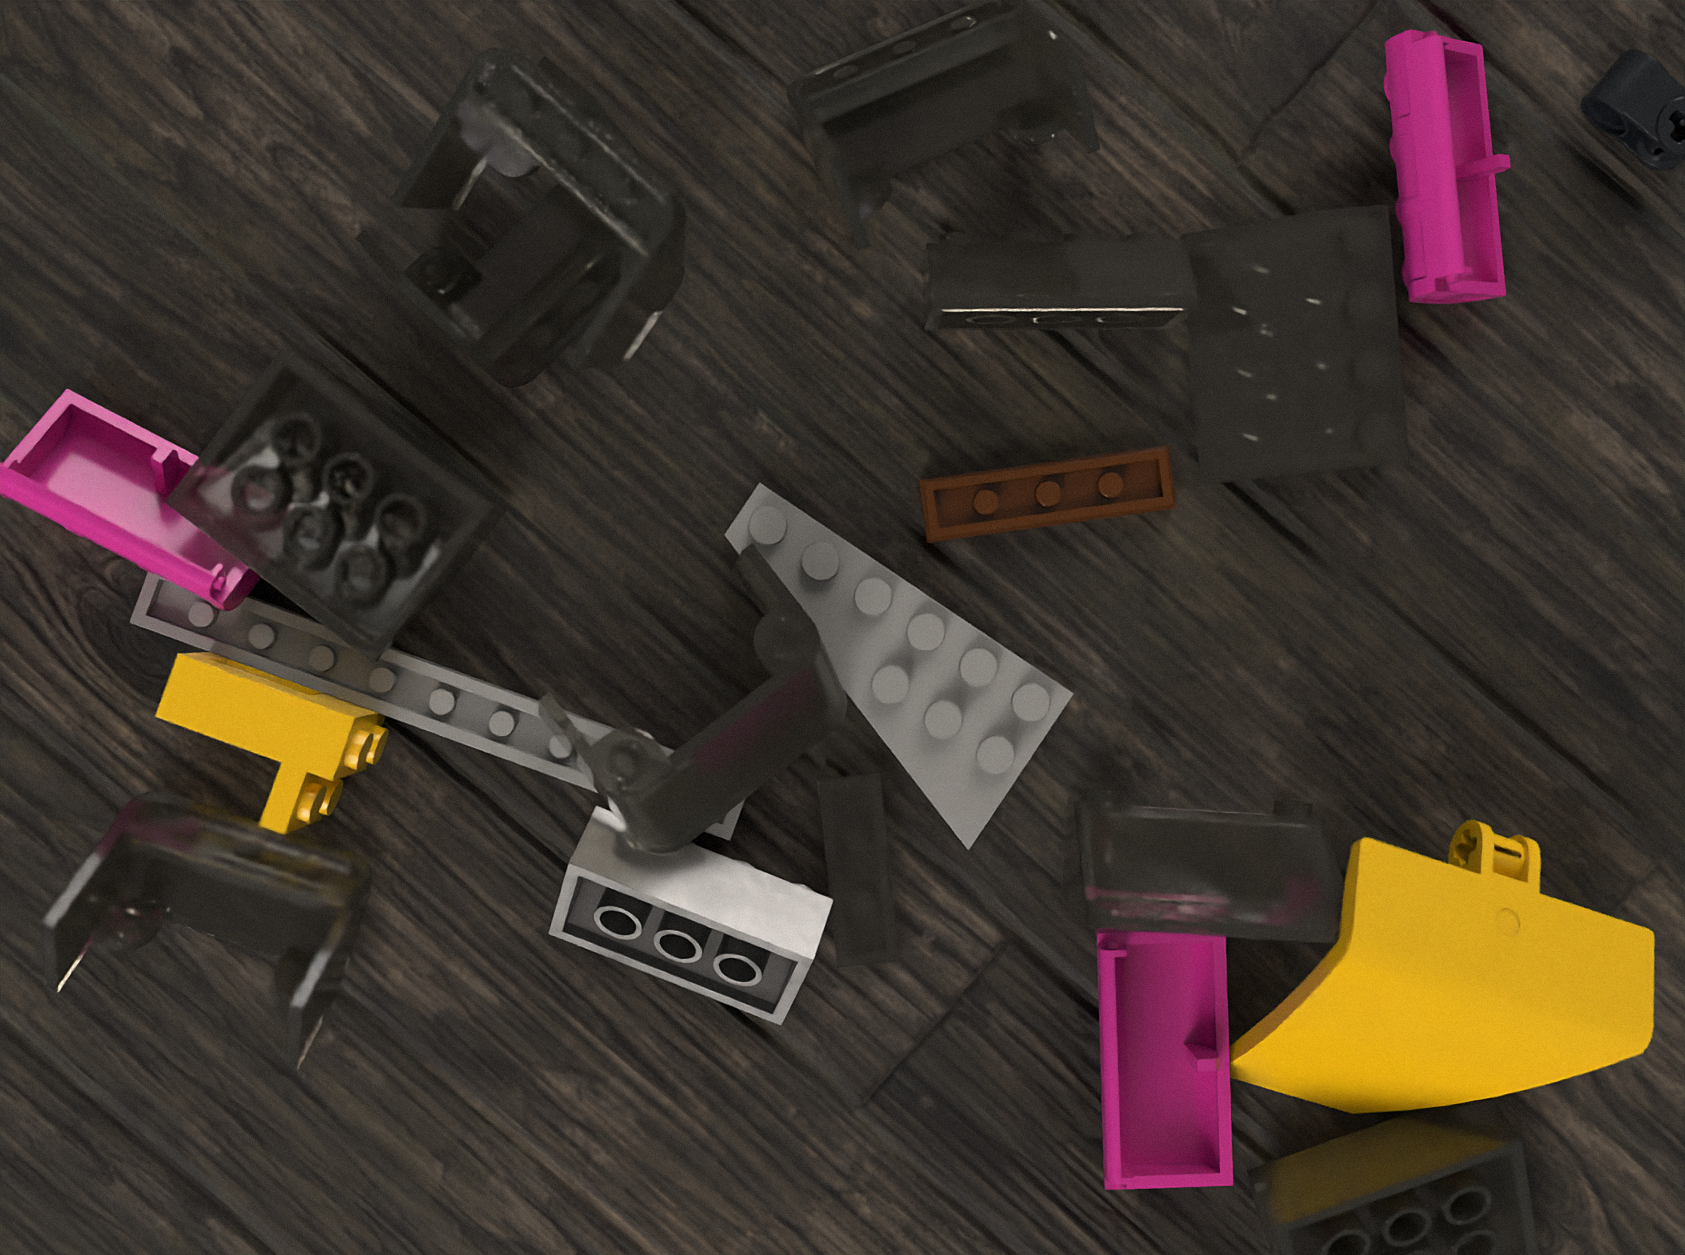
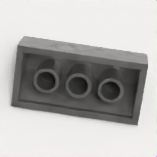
M596 806L569 861L548 934L782 1025L814 960L834 899L818 894L805 885L791 883L755 869L747 862L732 860L697 846L689 839L674 837L641 824L628 815L614 813Z

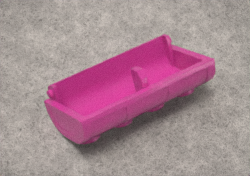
M1409 29L1391 37L1384 43L1387 68L1384 76V91L1390 102L1393 130L1390 139V153L1396 164L1399 192L1396 202V216L1403 233L1405 260L1402 264V278L1408 289L1409 302L1455 304L1506 296L1495 174L1511 168L1510 155H1493L1483 47L1480 44L1437 35V31L1421 32Z
M69 389L63 392L3 463H0L1 496L14 500L64 526L70 532L80 537H85L137 564L138 567L207 600L211 605L225 612L233 611L250 594L281 550L293 522L294 506Z
M1197 922L1128 923L1104 926L1097 929L1104 1189L1233 1186L1226 929L1218 925Z

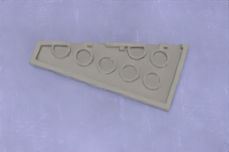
M759 483L725 533L726 538L969 851L1074 693Z

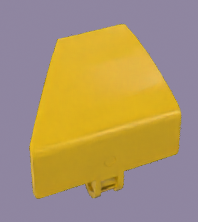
M1467 820L1460 825L1452 838L1448 852V864L1380 841L1362 838L1354 842L1351 848L1344 885L1339 940L1319 965L1282 1003L1229 1047L1230 1078L1356 1114L1416 1110L1493 1098L1551 1084L1603 1068L1642 1054L1652 1038L1654 1027V934L1648 928L1540 894V848L1536 841L1522 835H1514L1507 838L1493 833L1491 827L1485 823Z

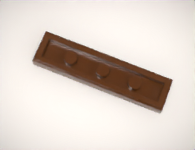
M1169 445L918 481L927 543L1177 508Z

